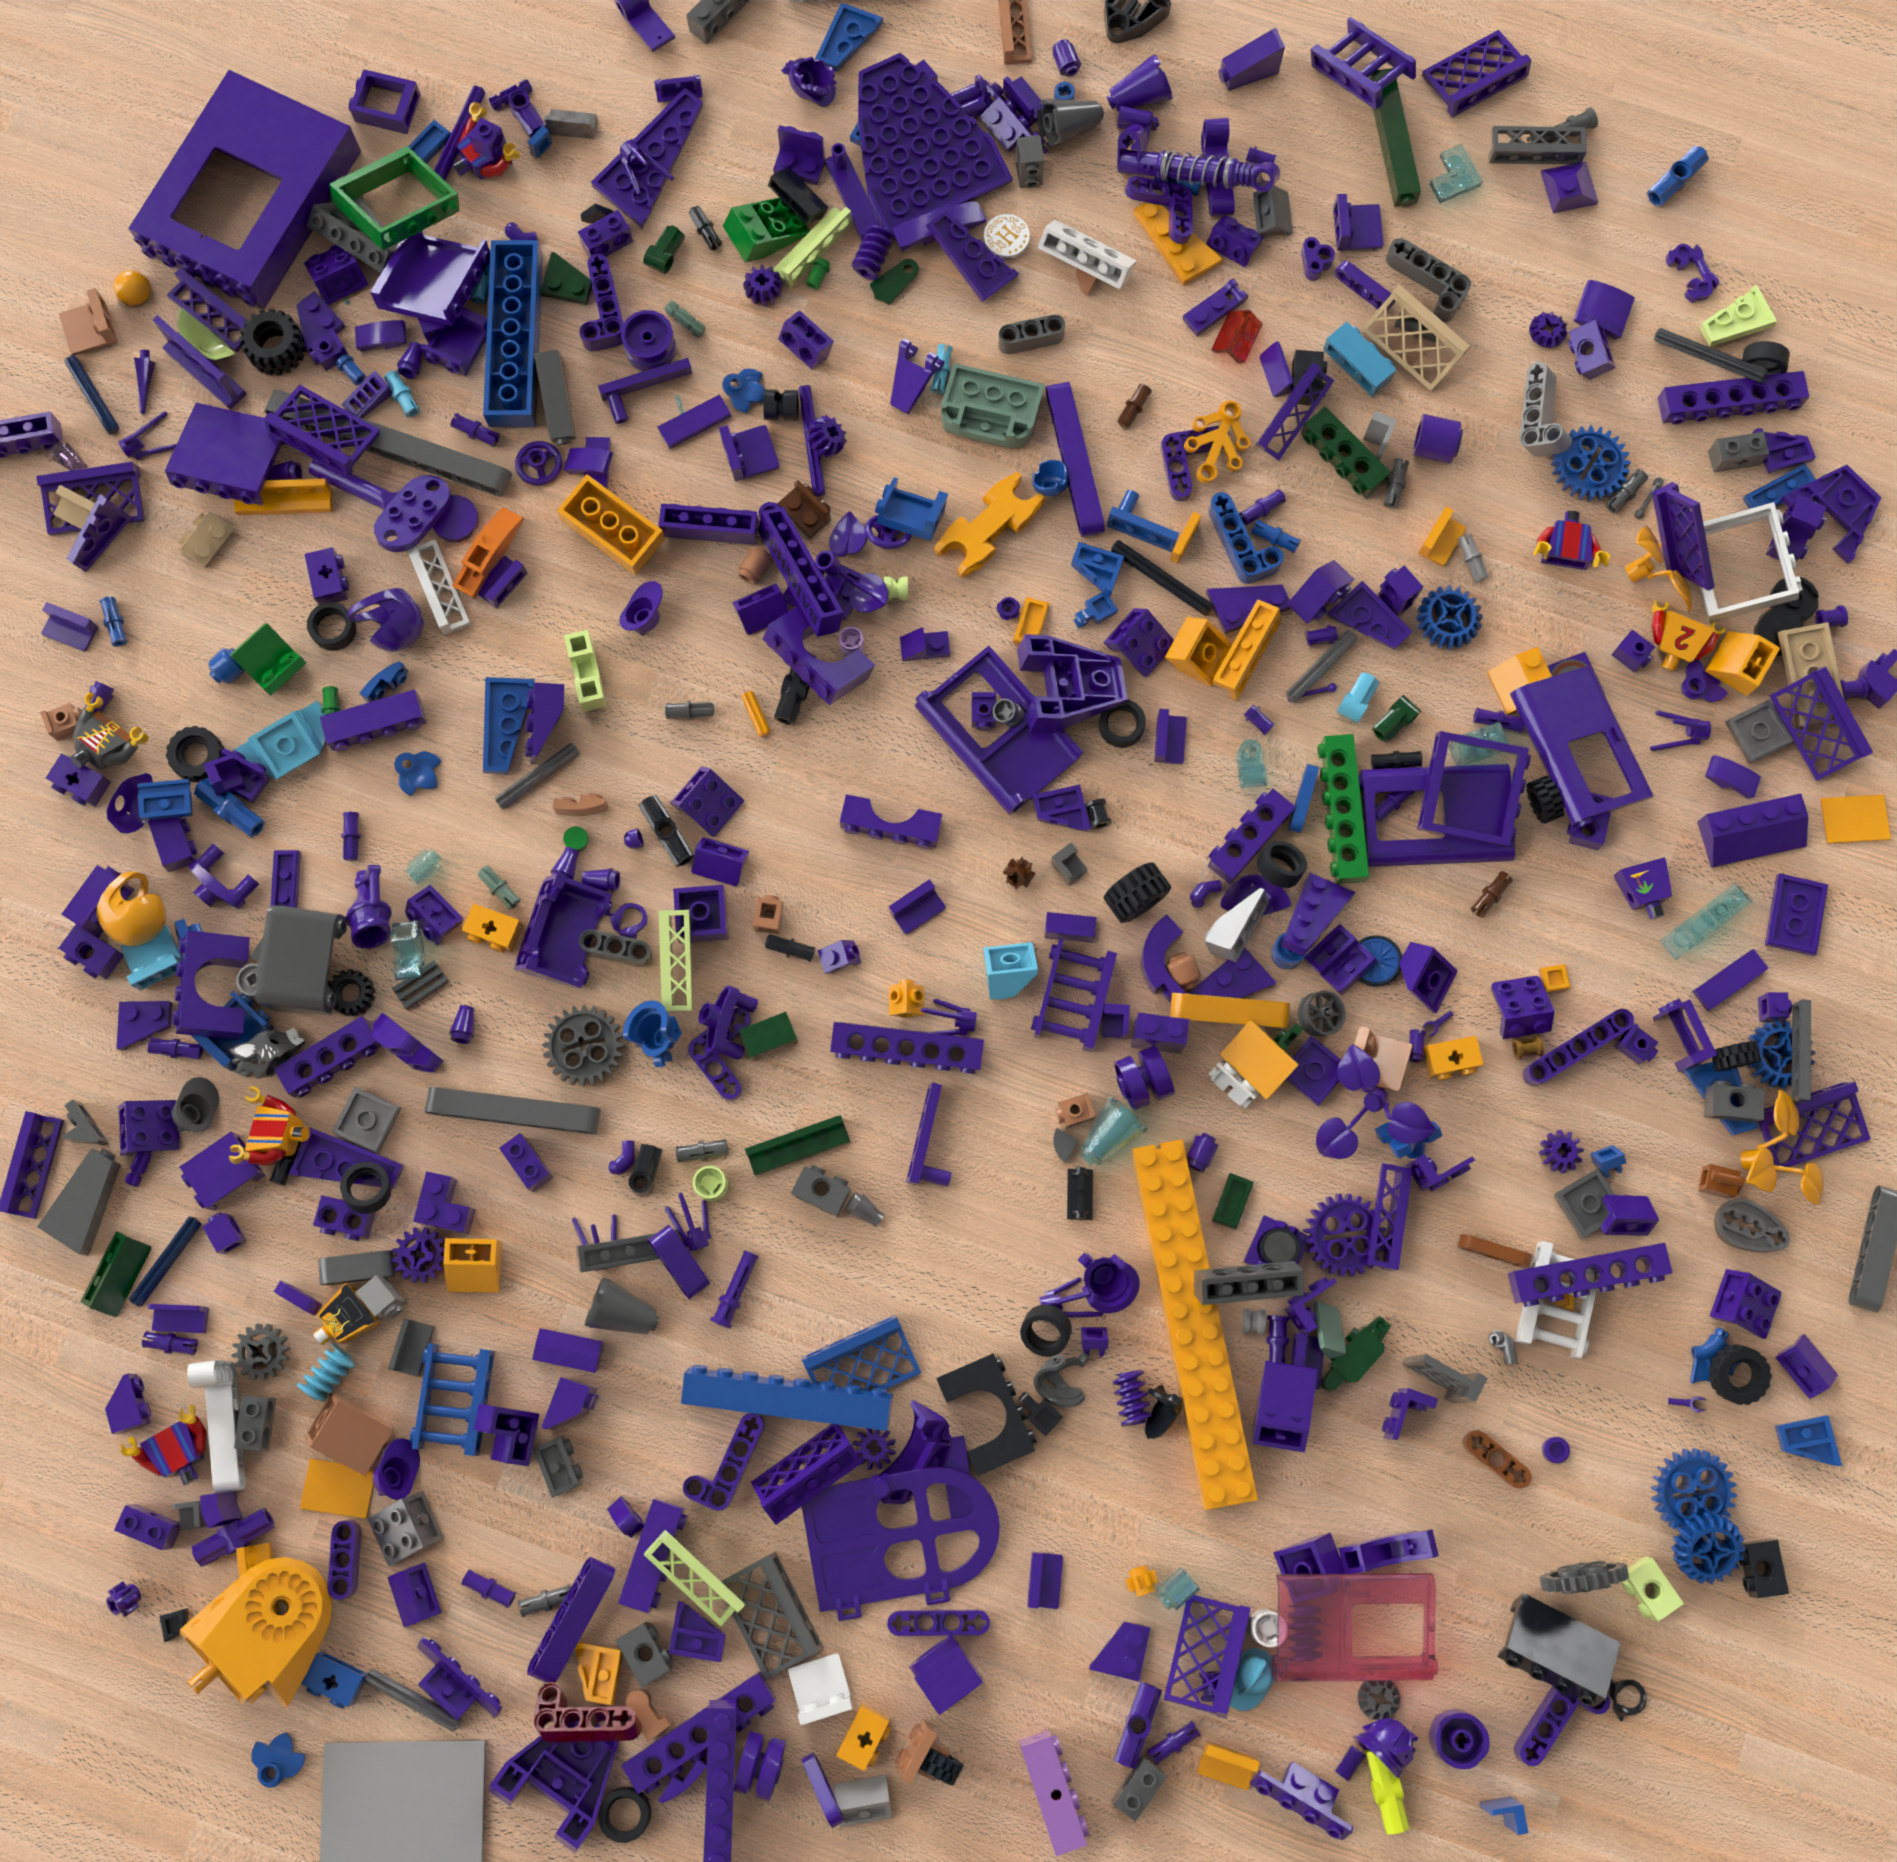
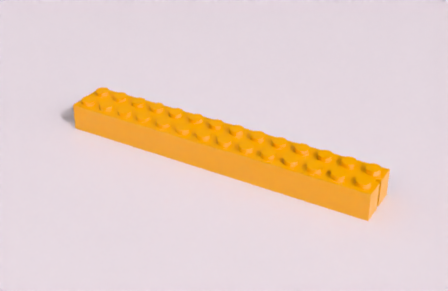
M1183 1139L1160 1143L1158 1149H1156L1155 1144L1132 1148L1130 1153L1179 1394L1183 1398L1182 1409L1202 1507L1204 1510L1256 1501L1258 1498L1217 1304L1202 1305L1194 1296V1270L1210 1268Z

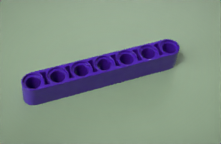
M1070 382L1048 385L1045 387L1046 398L1061 460L1067 469L1068 489L1079 534L1081 537L1105 533L1101 506Z

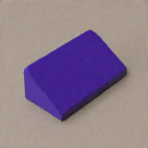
M1276 341L1260 355V361L1273 397L1289 394L1293 385V379L1280 342Z

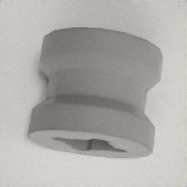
M1244 1308L1242 1333L1256 1332L1258 1335H1264L1266 1327L1265 1309H1259L1256 1312L1251 1311L1250 1308Z

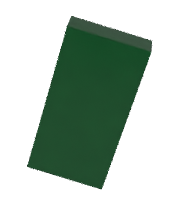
M1229 1173L1212 1221L1236 1230L1254 1182Z

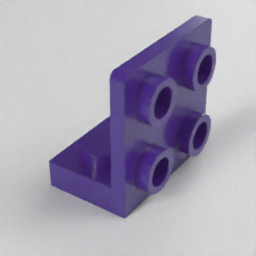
M779 125L777 131L780 150L773 168L774 174L780 170L790 168L803 182L818 185L825 165L823 136L815 132L800 131L792 126L785 127Z
M1337 194L1333 206L1337 251L1381 249L1384 243L1380 205H1351V203L1347 202V194Z
M336 244L331 246L328 251L322 254H315L304 262L327 305L369 285L354 256Z
M728 425L719 427L721 441L735 482L779 469V462L766 425L738 433H730Z
M1133 608L1103 643L1110 650H1120L1143 677H1147L1166 656L1174 639L1148 609Z
M701 766L670 804L677 810L684 811L710 836L715 837L744 803V799L712 769Z
M125 1101L119 1105L120 1156H131L136 1152L178 1150L179 1131H177L178 1126L172 1118V1109L177 1101Z
M1425 1154L1406 1164V1167L1413 1169L1412 1176L1421 1191L1429 1188L1432 1192L1450 1182L1448 1176L1454 1179L1471 1169L1469 1164L1474 1162L1475 1159L1472 1156L1440 1175L1436 1173L1437 1166L1430 1157L1427 1158Z
M1726 1269L1710 1317L1718 1321L1736 1324L1755 1336L1766 1339L1782 1293L1751 1273Z
M1326 1277L1319 1279L1308 1287L1310 1289L1309 1293L1306 1294L1304 1292L1302 1296H1293L1287 1300L1289 1306L1284 1308V1310L1290 1316L1299 1333L1306 1334L1318 1327L1315 1323L1317 1318L1314 1312L1309 1307L1305 1308L1303 1304L1337 1283L1335 1278L1327 1280Z
M1398 1388V1391L1393 1392L1389 1406L1392 1407L1390 1417H1386L1382 1425V1432H1385L1383 1438L1398 1440L1407 1409L1410 1408L1419 1412L1435 1409L1438 1398L1410 1388Z

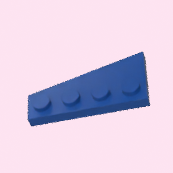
M485 677L483 773L508 774L527 710L528 690L533 689L535 679Z

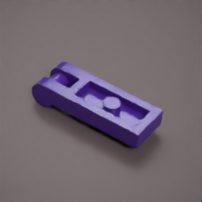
M1231 279L1221 289L1185 313L1183 321L1198 336L1242 305L1249 296L1245 291H1241L1238 288V283L1235 279ZM1230 293L1234 297L1231 301L1226 297Z

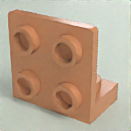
M96 288L87 290L89 298L86 301L87 305L59 314L69 351L72 355H78L118 342L106 301Z
M1360 1026L1355 1045L1364 1050L1375 1061L1380 1070V1081L1375 1087L1400 1092L1412 1052V1044L1374 1035L1370 1028Z

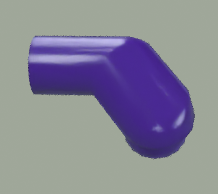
M514 222L508 223L505 227V234L510 240H538L536 232L524 233Z
M622 1141V1155L615 1161H611L608 1165L611 1174H624L634 1165L635 1141Z

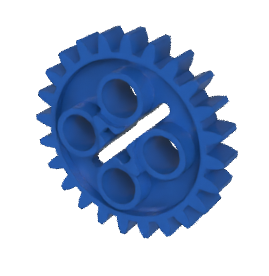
M1592 425L1589 426L1587 431H1585L1583 426H1580L1577 432L1572 429L1569 433L1572 437L1570 448L1565 452L1552 454V457L1555 459L1551 462V466L1556 467L1552 474L1560 475L1556 483L1564 482L1565 485L1562 490L1570 488L1571 497L1576 492L1579 493V500H1582L1584 495H1587L1589 502L1592 501L1595 495L1599 501L1602 500L1604 494L1609 498L1613 491L1617 492L1620 489L1621 483H1625L1627 480L1625 477L1630 472L1626 468L1631 464V461L1625 460L1629 452H1622L1625 443L1619 445L1616 443L1619 436L1612 439L1610 438V430L1603 434L1602 427H1600L1595 432ZM1582 445L1587 446L1590 451L1583 449ZM1601 447L1602 450L1592 464V467L1585 478L1581 480L1580 476L1596 449ZM1602 457L1608 458L1611 463L1606 462ZM1570 464L1576 465L1579 470L1573 469ZM1591 476H1596L1599 481H1594Z
M1693 1448L1691 1452L1687 1449H1682V1456L1673 1452V1461L1664 1458L1667 1466L1665 1468L1657 1467L1661 1475L1652 1477L1658 1482V1485L1651 1486V1489L1656 1491L1658 1495L1653 1496L1651 1500L1660 1503L1654 1509L1659 1513H1663L1660 1519L1665 1522L1669 1521V1527L1677 1528L1678 1531V1527L1684 1528L1686 1526L1685 1519L1690 1522L1694 1521V1514L1702 1518L1704 1511L1711 1516L1715 1512L1721 1516L1731 1517L1727 1508H1735L1736 1505L1730 1502V1498L1737 1497V1494L1731 1492L1730 1489L1737 1486V1484L1728 1480L1733 1476V1473L1725 1471L1728 1465L1719 1462L1720 1457L1716 1455L1711 1456L1710 1452L1705 1450L1700 1452L1696 1448ZM1706 1471L1707 1477L1701 1482V1474ZM1682 1476L1681 1485L1676 1487V1479ZM1715 1486V1489H1714V1490H1709V1491L1707 1490V1489L1712 1488V1487ZM1681 1493L1680 1495L1673 1497V1494ZM1712 1497L1711 1505L1706 1508V1500ZM1687 1502V1509L1681 1513L1682 1504Z

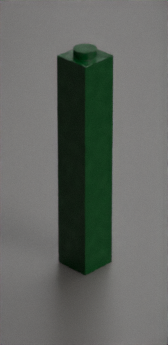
M1394 68L1376 70L1370 75L1369 79L1373 82H1378ZM1395 79L1382 90L1383 105L1377 110L1373 108L1394 207H1409L1417 204L1421 188L1397 79Z

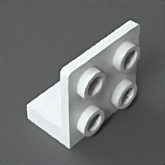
M838 1653L788 1669L799 1709L798 1718L800 1725L853 1708L852 1698Z

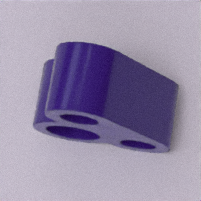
M1314 237L1305 239L1301 250L1306 278L1311 281L1318 280L1322 271L1331 268L1335 258L1334 249L1329 245H1320L1319 241ZM1324 254L1328 256L1330 259L1323 260L1319 257V255Z
M622 1496L607 1508L616 1526L624 1535L632 1538L644 1527V1521Z

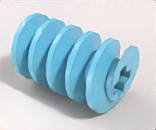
M332 1343L335 1349L334 1352L325 1351L328 1357L327 1360L318 1359L321 1365L320 1369L314 1366L311 1367L314 1373L313 1377L307 1374L303 1376L307 1384L304 1385L299 1382L297 1384L306 1395L314 1400L326 1401L328 1397L325 1392L332 1393L335 1390L332 1384L339 1385L342 1382L339 1376L346 1377L348 1375L346 1367L353 1369L355 1366L351 1356L336 1344Z

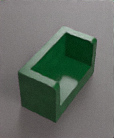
M786 1011L739 1030L751 1061L756 1060L755 1056L790 1042H793V1044L798 1043Z

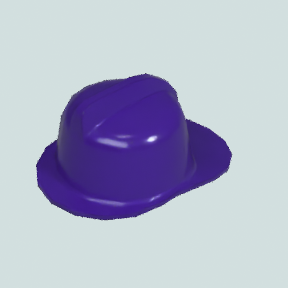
M648 581L636 589L620 615L619 623L623 629L628 631L635 630L639 635L644 636L657 626L660 620L658 607L663 597V589L659 583Z
M404 1438L396 1439L387 1446L380 1464L373 1473V1483L378 1491L377 1495L400 1500L410 1494L420 1465L418 1449H412L413 1443H410V1440Z

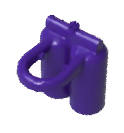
M981 75L975 76L974 84L951 93L970 118L983 114L993 103L990 97L991 94Z
M1120 106L1117 128L1126 129L1132 124L1141 125L1147 132L1148 146L1151 130L1156 131L1157 127H1159L1158 118L1153 117V113L1150 111Z

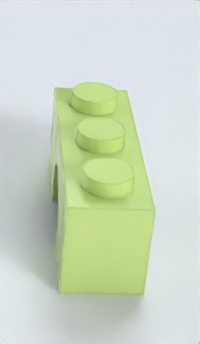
M584 630L564 635L569 659L575 675L574 682L578 700L583 712L607 707L594 645L589 631Z

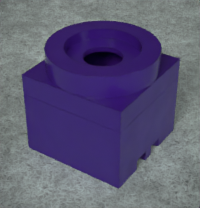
M952 1634L935 1644L908 1666L914 1674L915 1681L938 1715H941L983 1683L981 1674Z

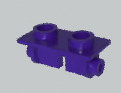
M693 74V76L663 80L660 78L654 82L658 103L672 101L684 88L688 89L697 98L703 97L700 75L695 76Z

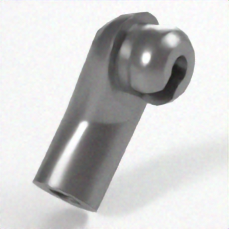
M1500 1330L1492 1331L1489 1334L1488 1340L1490 1344L1503 1351L1505 1364L1518 1363L1514 1339Z

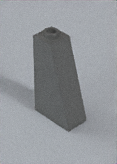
M558 349L534 353L550 440L553 443L557 442V445L570 444L571 439H576L563 357Z
M91 1148L37 1227L76 1253L88 1256L92 1250L121 1164L114 1160L116 1156L104 1148L101 1151Z

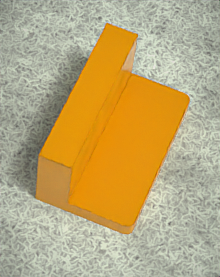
M1445 506L1418 553L1442 567L1446 564L1456 547L1457 539L1466 530L1464 525L1450 518L1454 510Z
M1205 1741L1197 1772L1200 1775L1248 1790L1253 1772L1258 1771L1260 1761L1255 1757Z

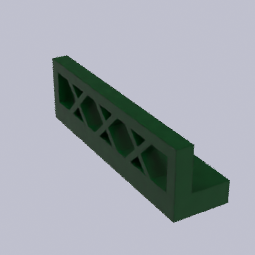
M838 1115L745 1148V1152L749 1158L753 1173L757 1176L850 1143V1139L842 1116Z

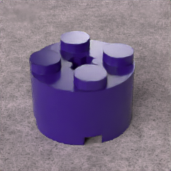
M1450 1709L1436 1715L1429 1731L1430 1745L1435 1755L1448 1765L1457 1769H1471L1477 1766L1487 1755L1490 1746L1489 1734L1481 1721L1475 1716L1463 1710ZM1461 1734L1462 1736H1464V1739L1459 1740L1458 1745V1743L1455 1742V1737H1458V1735Z

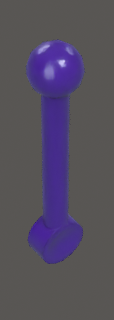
M1330 683L1327 687L1306 691L1301 697L1327 691L1335 692L1337 686L1334 683Z

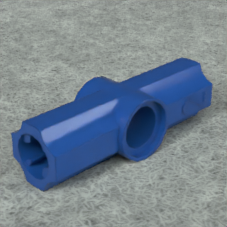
M1694 145L1679 161L1673 163L1670 170L1648 190L1649 201L1655 206H1662L1677 191L1681 190L1685 183L1709 160L1707 151L1701 146L1697 147Z
M208 778L201 780L197 784L193 794L206 805L213 808L212 811L226 822L234 824L251 838L262 831L265 824L262 818L246 808V805L229 791L216 796Z

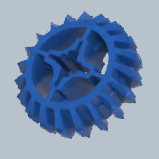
M1451 585L1447 586L1444 591L1440 586L1436 592L1432 590L1428 593V597L1422 599V605H1419L1417 612L1420 614L1417 615L1416 621L1421 622L1418 625V630H1425L1422 635L1423 638H1431L1429 641L1430 645L1436 641L1439 643L1438 648L1441 649L1446 644L1449 651L1452 650L1454 645L1457 649H1460L1463 643L1468 645L1471 642V638H1476L1478 635L1477 630H1480L1482 626L1479 621L1482 620L1483 615L1478 613L1481 610V605H1474L1476 597L1468 598L1469 591L1462 594L1460 593V586L1453 591ZM1433 607L1435 608L1436 614L1438 616V620L1436 623H1434L1431 615V610ZM1463 612L1465 613L1467 618L1466 629L1462 625L1463 621L1460 617ZM1446 615H1447V618H1448V616H1451V617H1452V616L1455 615V617L1453 618V620H1452V618H1451L1450 620H1449V619L1444 620V618L1446 617Z
M1779 1020L1774 1021L1772 1024L1767 1022L1763 1024V1028H1756L1755 1034H1751L1748 1037L1750 1041H1757L1762 1061L1747 1065V1067L1755 1068L1756 1071L1753 1072L1752 1076L1761 1075L1760 1083L1764 1084L1769 1080V1086L1772 1088L1776 1087L1777 1084L1781 1089L1786 1088L1787 1085L1792 1087V1071L1788 1074L1781 1073L1786 1063H1792V1048L1790 1046V1043L1792 1044V1028L1790 1022L1786 1021L1782 1025ZM1769 1036H1778V1040L1774 1042V1045L1764 1046ZM1811 1050V1056L1814 1055L1816 1051ZM1811 1059V1066H1812V1065H1814V1063H1815V1061H1814L1813 1059Z
M1704 1511L1702 1518L1694 1514V1521L1692 1522L1685 1519L1686 1526L1684 1528L1678 1527L1680 1535L1673 1536L1677 1544L1671 1546L1672 1551L1675 1553L1673 1557L1678 1568L1688 1578L1695 1579L1701 1584L1706 1580L1713 1585L1715 1578L1723 1582L1724 1575L1732 1577L1731 1570L1733 1568L1739 1569L1737 1561L1744 1560L1741 1552L1746 1550L1742 1543L1744 1538L1739 1528L1734 1523L1732 1524V1521L1727 1517H1722L1715 1512L1711 1516ZM1715 1532L1723 1533L1725 1540L1717 1538ZM1697 1556L1702 1560V1564L1694 1563L1692 1557Z

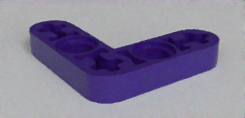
M1139 176L1130 177L1125 187V194L1133 200L1169 207L1170 238L1178 244L1187 243L1193 231L1191 190L1180 184ZM1153 190H1159L1164 195H1158ZM1176 212H1182L1186 217H1180Z
M1219 426L1206 427L1202 432L1187 430L1170 433L1163 437L1161 453L1169 491L1174 500L1185 501L1191 495L1192 482L1186 456L1209 452L1213 442H1210L1207 445L1200 446L1194 453H1189L1184 449L1185 441L1191 436L1198 437L1214 431ZM1169 442H1172L1173 445H1176L1174 456H1171L1172 450L1171 447L1168 446ZM1178 462L1183 466V470L1181 472H1173L1170 469V465ZM1178 479H1181L1182 488L1185 489L1184 493H1180V490H1177Z
M741 1008L734 1009L730 1025L736 1021L734 1017L736 1014L740 1016L745 1014V1023L743 1025L736 1023L733 1026L734 1033H731L730 1029H728L726 1040H734L740 1035V1029L750 1026L751 1016L747 1010ZM706 1029L690 1042L688 1052L718 1093L725 1100L734 1101L740 1097L742 1086L720 1056L708 1052L706 1047L704 1048V1055L701 1056L699 1053L694 1055L697 1044L701 1047L706 1044L704 1039L707 1034ZM712 1063H719L722 1066V1072L718 1076H711L708 1073V1068ZM727 1073L730 1075L729 1077L725 1078L728 1081V1083L730 1085H737L734 1088L735 1094L733 1095L731 1093H724L726 1091V1087L722 1082H720L719 1085L716 1084V1082L722 1080Z

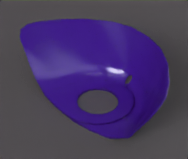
M149 773L133 776L123 781L109 802L106 810L107 819L121 833L129 834L136 832L146 823V821H141L139 818V788L137 784L153 782L152 776ZM121 795L124 798V805L118 811L115 808V801Z
M1254 874L1241 877L1234 882L1222 897L1220 906L1230 911L1259 888L1265 889L1269 900L1263 915L1288 908L1291 905V901L1282 888L1272 885L1262 875Z

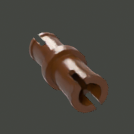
M1500 871L1490 886H1486L1482 890L1483 894L1471 907L1473 913L1478 910L1475 914L1476 916L1484 918L1493 904L1501 900V894L1513 882L1511 876L1506 879L1509 875L1508 873Z

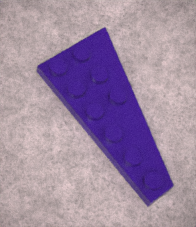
M684 88L633 140L671 173L703 108L702 101L688 89ZM619 153L591 181L594 189L643 229L668 178L648 160H646L647 166H644L641 162L637 165H632L631 163L630 166L641 191V195H637L626 167L621 162L623 155Z

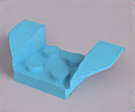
M316 701L302 710L291 712L250 736L246 743L234 750L244 755L247 761L251 763L256 761L266 768L268 777L275 779L283 777L321 754L325 743V736L320 717L324 716L321 712V705Z

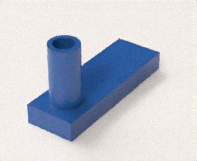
M1127 490L1119 508L1112 507L1106 526L1172 552L1179 532L1132 514L1139 499V494L1133 490Z

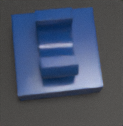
M185 919L174 922V931L178 941L180 938H184L188 930L203 932L199 923L187 927Z
M1614 1145L1590 1153L1592 1162L1600 1168V1172L1606 1178L1610 1177L1608 1171L1612 1168L1616 1172L1622 1173L1621 1165L1627 1163L1625 1154Z

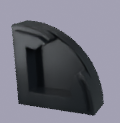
M595 203L580 214L581 221L594 223L613 213V210Z
M188 1608L159 1616L164 1642L171 1641L180 1635V1629L188 1621Z

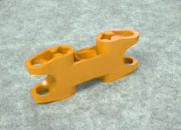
M1018 471L997 482L984 495L982 501L988 507L971 523L961 516L947 528L944 535L935 545L934 553L938 557L952 549L960 550L965 554L966 558L957 569V575L961 579L982 568L995 555L997 549L991 543L1008 527L1015 533L1022 531L1045 503V496L1040 493L1028 500H1020L1015 497L1013 492L1022 481V475Z

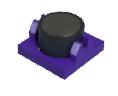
M1263 1215L1243 1262L1248 1265L1294 1261L1299 1265L1308 1245L1304 1240L1310 1236L1300 1232L1294 1226L1287 1225L1283 1221H1276Z

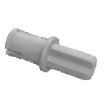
M1471 533L1467 534L1466 537H1460L1457 541L1465 556L1464 563L1468 564L1474 581L1479 582L1486 579L1488 574L1481 559L1482 553L1478 552Z

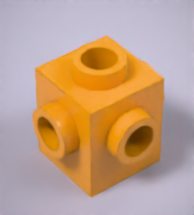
M900 980L899 984L889 986L890 1016L901 1018L924 1016V1013L921 1012V1008H924V986L914 984V980Z

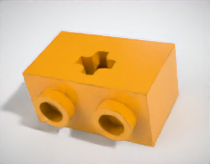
M473 903L462 931L468 936L467 940L475 944L481 945V942L491 944L489 948L497 952L504 953L505 950L513 952L523 924L518 919ZM494 927L496 928V932H493V931H491L490 933L487 932L488 928H490V929H493Z
M1476 1035L1431 1044L1424 1048L1429 1078L1437 1077L1438 1081L1453 1078V1073L1462 1072V1076L1477 1073V1069L1484 1065ZM1452 1055L1453 1058H1458V1062L1449 1061V1057Z
M861 1703L836 1756L864 1772L867 1765L873 1767L879 1755V1751L875 1749L880 1740L886 1741L892 1727L888 1725L890 1718ZM867 1731L871 1733L870 1739L872 1742L867 1741L863 1745L860 1743L861 1737L858 1735H864Z

